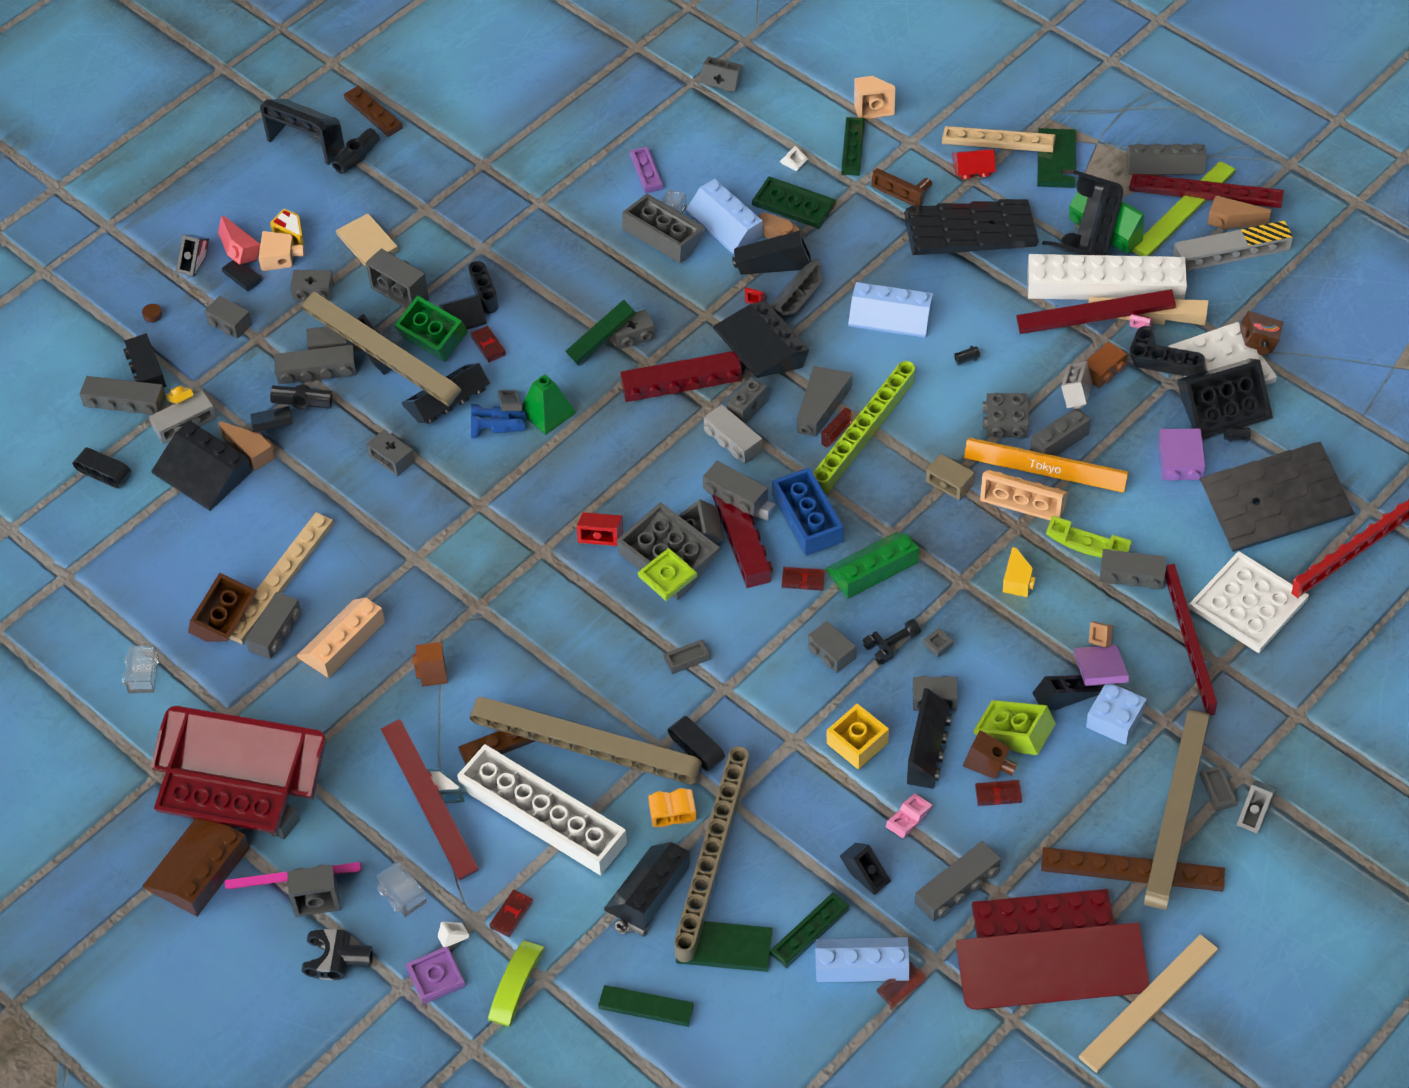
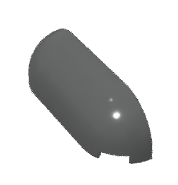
M818 259L803 267L771 303L770 306L778 315L787 316L797 312L821 284L820 267L822 266Z

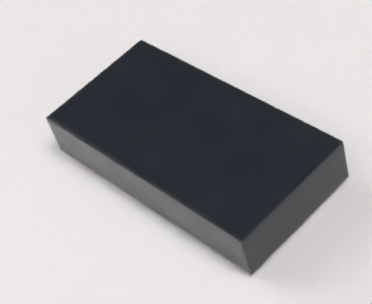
M234 260L222 267L223 273L247 292L262 281L261 276L247 265H239Z

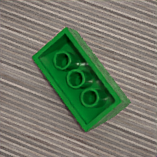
M1076 192L1069 206V220L1080 225L1088 197L1082 196L1078 192ZM1121 201L1110 244L1127 254L1143 241L1144 213Z
M895 532L826 567L825 570L847 599L917 564L919 548L908 534Z

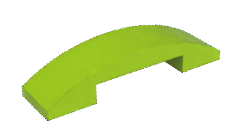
M1055 516L1051 517L1046 531L1049 537L1075 551L1102 558L1103 549L1129 552L1132 542L1115 535L1108 539L1071 527V521Z
M525 940L521 942L500 981L488 1020L510 1027L518 1010V1001L533 968L537 967L545 950L544 946Z

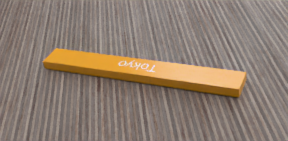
M969 437L966 442L965 459L1123 493L1125 491L1128 471Z

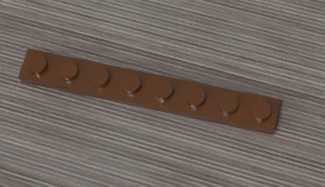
M1043 847L1041 871L1148 883L1154 859ZM1177 862L1172 886L1223 892L1225 868Z

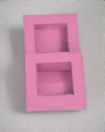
M1131 314V327L1139 329L1142 326H1149L1152 328V318Z
M914 793L902 803L901 809L887 821L886 827L904 839L932 808V804Z

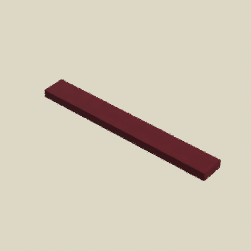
M1132 174L1129 191L1177 197L1190 196L1213 201L1215 196H1220L1251 205L1275 208L1282 207L1284 190L1145 174Z
M1170 289L1016 315L1019 333L1024 334L1131 316V314L1138 315L1176 308L1173 291Z
M1168 564L1165 572L1166 584L1205 712L1212 716L1216 712L1217 700L1175 564Z
M401 719L381 728L458 880L460 881L479 871Z

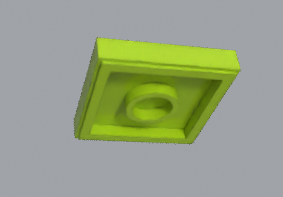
M670 548L666 549L637 572L638 577L665 601L669 600L697 577V572Z

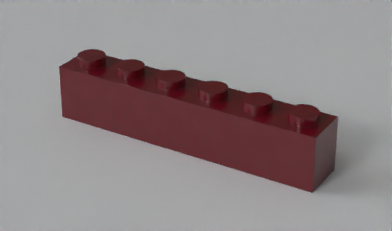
M733 351L621 371L620 378L625 402L742 381V373L738 356Z
M712 495L715 506L718 507L721 522L746 588L770 583V574L773 573V567L771 562H767L765 558L767 557L765 546L760 545L761 537L759 530L754 529L755 522L753 516Z

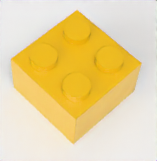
M859 704L854 705L827 729V744L858 770L889 743V728Z

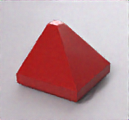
M745 287V302L752 304L767 300V295L764 292Z

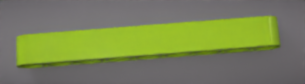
M903 361L897 365L815 469L813 474L824 494L833 488L915 382V366L912 362Z

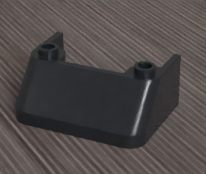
M267 99L260 105L267 141L270 143L285 125L315 135L321 139L327 165L334 160L345 146L340 122L335 117L291 102L288 99Z
M1062 170L1061 174L1078 178L1076 184L1077 192L1082 196L1088 197L1078 234L1067 233L1062 237L1061 243L1042 241V245L1080 255H1106L1122 201L1123 187L1119 183L1076 170Z

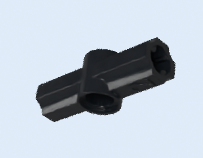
M369 128L358 138L350 139L346 143L347 148L331 162L332 167L336 172L342 174L354 163L362 162L365 159V153L380 140L379 135L374 129Z
M304 384L296 387L272 385L270 402L292 405L299 410L307 407L331 409L332 391L310 389L309 386Z

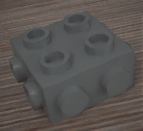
M987 393L986 401L982 402V413L986 414V417H983V429H987V437H1028L1027 393Z

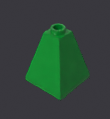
M545 374L532 383L522 404V410L526 411V419L545 435L576 414L574 408L556 383Z

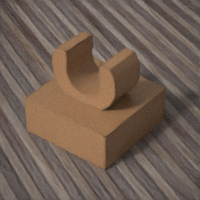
M1098 621L1090 622L1089 643L1103 647L1111 646V640L1113 639L1112 629L1114 626Z

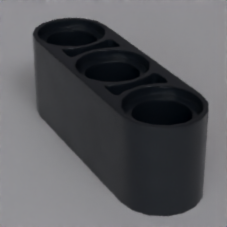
M474 261L468 267L471 285L475 294L480 296L484 312L488 314L494 313L498 309L496 290L485 264L481 261Z
M85 447L72 462L74 468L80 473L117 489L132 474L131 469L126 464L88 447Z
M683 716L667 729L669 736L688 755L702 761L701 767L705 771H710L726 757L721 747L687 716Z

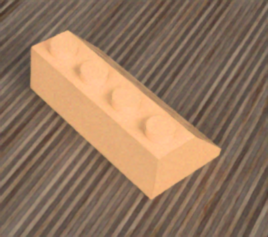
M988 470L983 473L980 501L1051 520L1052 516L1062 517L1067 503L1068 492L1023 480L1019 477L1005 475L1001 472Z
M368 598L354 599L297 655V658L327 678H330L385 623L382 608Z

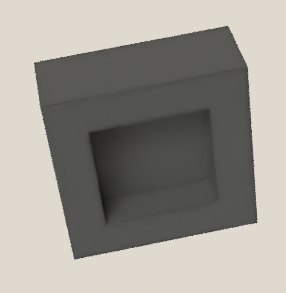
M940 628L923 639V645L937 657L949 650L954 643Z

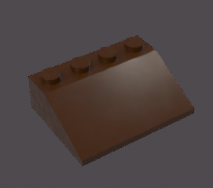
M194 819L142 887L197 917L250 849L246 835L227 825Z

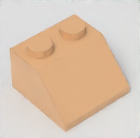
M874 76L855 78L854 106L857 117L871 119L894 115L895 86Z

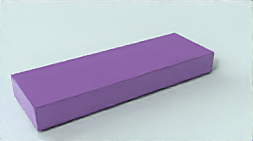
M648 147L631 150L630 156L645 194L663 190V184Z

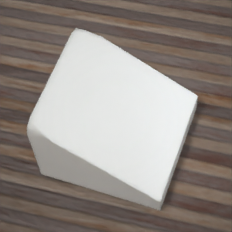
M794 146L779 162L797 171L808 158Z
M767 501L756 513L755 517L768 521L776 504Z
M443 921L440 925L438 938L443 947H448L469 938V934L463 923Z

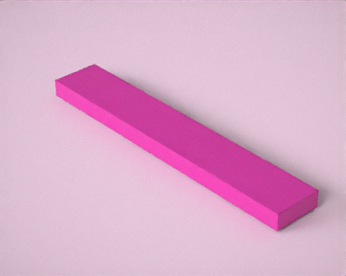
M362 863L333 865L335 875L360 872L362 870ZM287 872L225 880V888L235 889L288 881Z

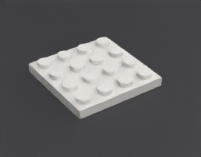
M1239 322L1168 346L1203 354L1208 370L1250 358L1259 359L1265 384L1274 383L1277 379V376L1263 356L1259 355L1257 350L1245 345Z
M1238 551L1189 603V609L1257 653H1260L1304 605L1309 595L1304 593L1299 598H1296L1291 594L1293 588L1291 583Z

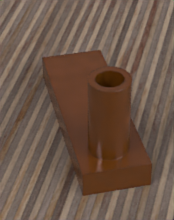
M876 168L873 171L871 186L912 206H922L924 193L932 186V181L929 178H924L915 186Z

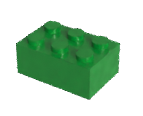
M418 295L394 325L403 338L446 362L468 333L461 320Z

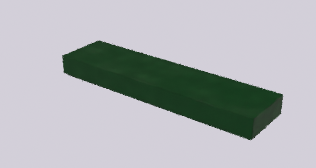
M846 117L841 175L860 176L865 118Z
M622 300L566 350V353L577 365L581 364L637 313L625 300Z
M832 892L770 950V955L785 968H788L816 939H819L849 911V905Z
M604 985L598 1007L601 1010L689 1027L694 1003Z

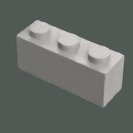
M1087 361L1067 365L1061 385L1067 408L1079 409L1088 402L1093 382Z
M201 391L189 399L149 416L152 429L162 444L171 441L174 434L189 420L200 427L216 419L213 405L204 392Z
M722 404L704 416V430L707 435L714 437L720 446L727 448L734 458L741 460L744 464L763 451L762 438Z

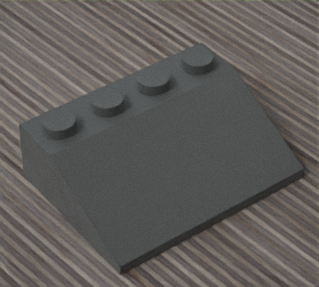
M661 502L617 539L619 555L638 570L644 568L666 549L670 548L697 572V577L673 596L677 600L694 586L720 551L719 546Z

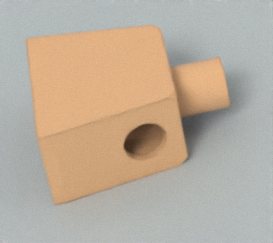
M262 231L259 251L261 271L289 268L293 266L294 256H304V245H294L292 235Z

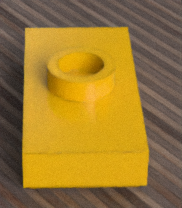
M183 386L175 387L171 392L165 394L167 401L176 404L194 395L191 388Z

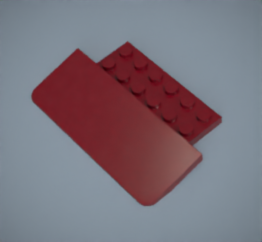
M172 706L165 712L151 764V768L154 771L165 773L154 810L165 814L277 834L289 795L314 799L326 744L325 735L316 729Z
M1107 889L972 902L971 907L977 938L956 940L964 1003L973 1010L1141 994L1149 984L1139 922L1114 924Z

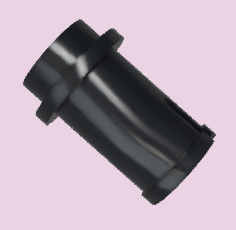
M970 346L969 349L954 353L957 365L971 360L977 361V358L980 357L977 346Z
M1225 427L1224 439L1228 440V442L1232 440L1250 441V428Z

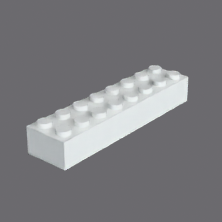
M1029 254L1028 299L1089 300V297L1122 298L1172 289L1174 299L1185 300L1187 288L1185 257Z
M485 744L457 775L459 785L464 792L599 875L603 874L627 844L626 829Z

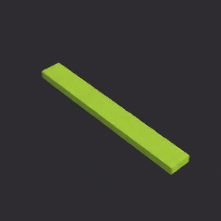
M1219 161L1200 181L1226 183L1235 174L1236 169ZM1183 196L1143 235V241L1132 252L1139 256L1153 255L1208 200Z

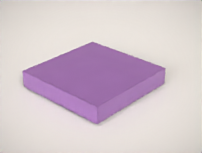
M443 947L405 964L423 1005L466 986L448 947Z

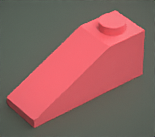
M221 216L218 234L227 255L239 265L256 261L260 243L228 218Z

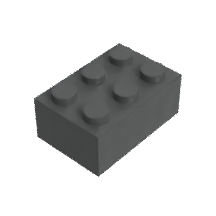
M382 248L366 261L370 286L375 291L406 309L417 295L427 301L429 300L425 273L422 270L414 268L407 261H402L393 253L387 252Z

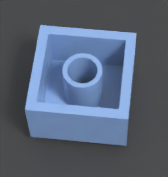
M1105 684L1088 713L1086 728L1126 745L1144 714L1147 698L1117 685Z

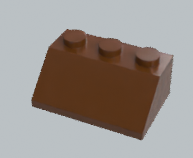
M219 573L189 622L188 633L206 642L228 641L255 597L257 590Z

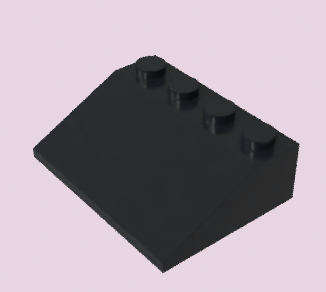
M766 301L749 304L713 327L756 378L803 368L810 350Z
M1250 358L1177 379L1181 400L1193 429H1201L1202 439L1223 433L1225 427L1241 428L1273 418L1259 359Z
M190 420L174 434L151 470L152 474L209 511L252 473L248 457Z

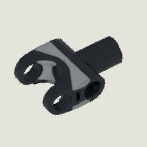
M313 930L308 933L307 942L325 951L321 957L304 962L301 971L303 974L313 978L341 980L344 978L346 966L371 967L373 947L349 945L351 935L344 930Z

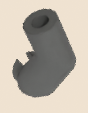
M622 919L617 920L614 924V929L620 934L636 932L645 937L649 932L648 926L641 930Z

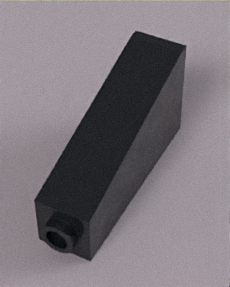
M800 230L734 248L735 256L732 257L733 265L739 269L741 275L798 271L812 262L811 254Z

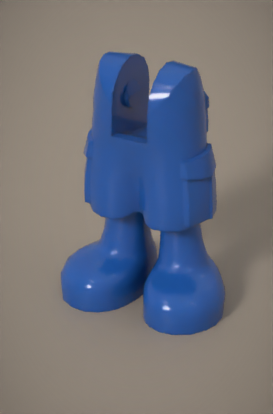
M471 404V438H477L480 430L484 428H492L493 433L525 431L527 425L525 422L527 418L526 411H502L500 406L488 409L478 404Z

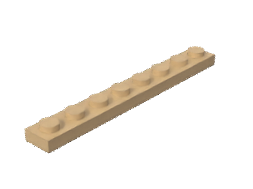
M317 512L312 516L256 589L255 597L229 639L243 645L246 637L276 592L282 593L333 527V519Z

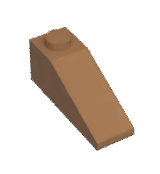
M1215 196L1209 211L1207 224L1224 229L1269 224L1271 209Z
M765 212L758 215L763 221V236L767 239L800 230L787 219Z
M222 421L218 423L221 436L235 450L248 457L249 464L255 471L275 459L273 453L275 448L269 439L265 440L261 434Z

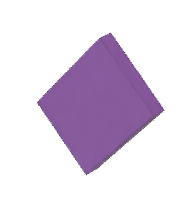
M1117 645L1074 648V656L1086 686L1129 682V675Z

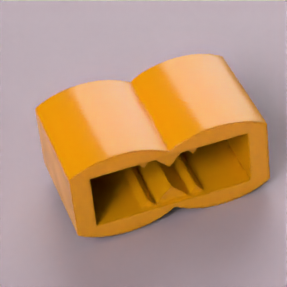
M679 788L671 793L657 791L648 796L652 827H665L672 824L696 821V809L692 790Z

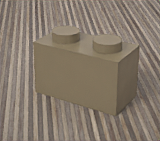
M940 454L927 468L926 482L960 501L974 485V472L968 467L958 464L952 458Z

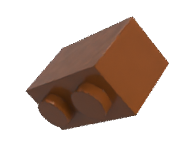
M1108 341L1086 361L1090 370L1092 384L1100 388L1105 383L1108 384L1118 372L1121 373L1126 367L1127 353Z
M442 643L416 645V654H412L416 678L421 679L422 687L448 683Z

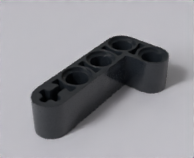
M1142 326L1136 331L1130 347L1131 358L1136 367L1181 376H1191L1208 370L1203 354L1156 345L1154 331L1149 326Z

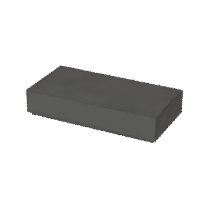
M498 390L497 397L502 411H522V403L517 390Z
M703 640L663 654L664 660L672 674L711 660V655Z
M1222 766L1200 771L1199 775L1215 811L1237 806L1236 797Z

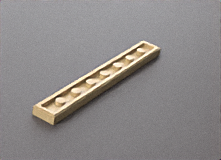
M1200 934L1079 1055V1059L1094 1072L1098 1073L1218 952V948Z

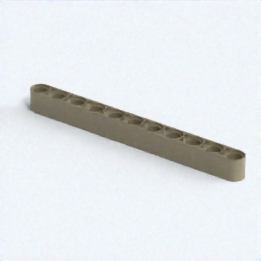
M315 291L301 305L302 309L309 315L445 405L450 406L462 391L454 382Z
M478 697L469 717L473 723L685 784L696 783L702 765L700 759L691 755L485 697Z
M1190 709L1187 711L1146 890L1145 906L1167 910L1210 716L1208 713Z
M737 746L730 750L675 936V957L681 962L691 961L696 953L748 771L749 753L744 747ZM687 946V947H689V948H687V949H682L681 947Z

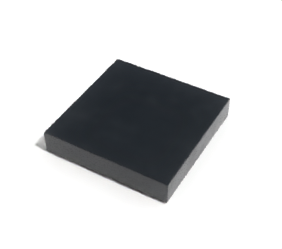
M290 406L250 414L253 432L293 424Z

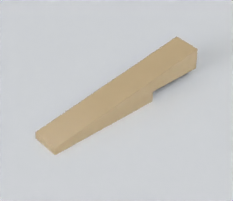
M1089 297V302H1088V303L1098 302V301H1104V300H1110V299H1116V298H1111V297ZM1175 299L1176 308L1138 315L1152 318L1153 324L1165 325V320L1205 325L1209 300ZM1130 316L1116 319L1130 320Z

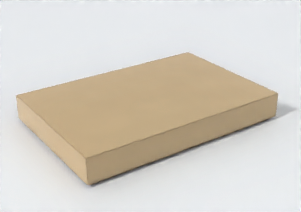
M368 213L336 230L338 237L366 268V261L381 248L393 254L398 251V246Z

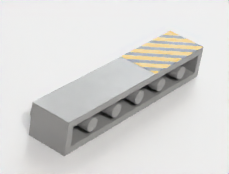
M1285 221L1273 222L1176 242L1173 257H1185L1186 271L1289 251L1293 236Z

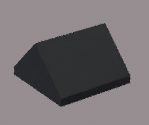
M477 294L439 304L440 309L461 320L466 329L487 324L481 299Z

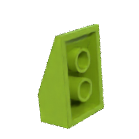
M991 700L973 732L977 735L979 730L1017 753L1038 755L1056 723L1047 705Z

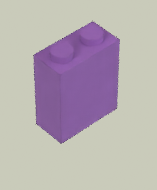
M1160 429L1158 450L1162 480H1200L1204 476L1205 471L1201 429Z

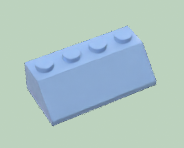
M716 179L700 187L686 209V212L694 220L704 226L733 255L734 248L751 244L763 237V221Z
M856 282L848 326L925 338L932 312L933 293Z
M908 937L816 939L817 982L909 981Z

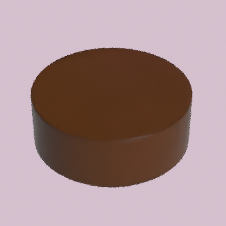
M148 304L142 309V315L147 322H157L162 317V310L157 304Z

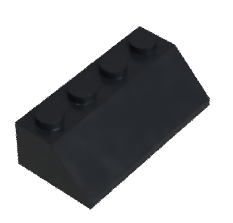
M480 363L466 364L445 376L462 390L450 406L445 405L422 390L401 402L403 407L418 423H432L440 413L446 414L454 409L452 406L459 403L461 405L470 400V395L474 393L478 395L486 390L485 386L489 385L490 382Z
M924 688L908 759L907 784L933 789L934 782L939 781L941 768H938V763H943L945 750L942 749V744H947L949 732L945 730L946 726H951L952 713H949V704L928 688Z
M672 842L651 846L605 906L604 911L644 930L689 869L690 851Z

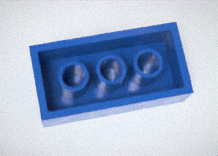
M810 467L772 480V496L805 556L843 542L844 527Z

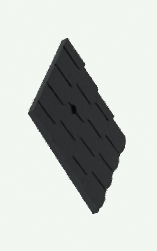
M1028 199L972 201L970 204L938 203L937 206H910L904 212L912 255L1036 247L1039 242Z
M1321 441L1200 478L1233 552L1355 515Z

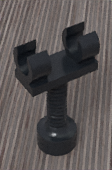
M914 619L907 621L904 624V629L885 640L875 631L862 640L864 642L862 645L867 650H871L877 645L881 650L875 654V660L879 665H882L893 658V651L889 646L908 635L915 637L921 633V629Z

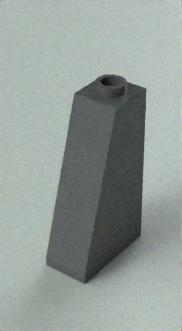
M813 366L797 417V433L812 436L818 435L852 387V373Z

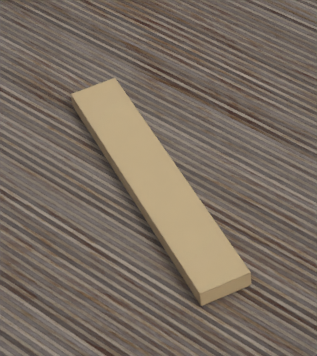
M945 126L942 144L1053 152L1056 137L1055 134Z

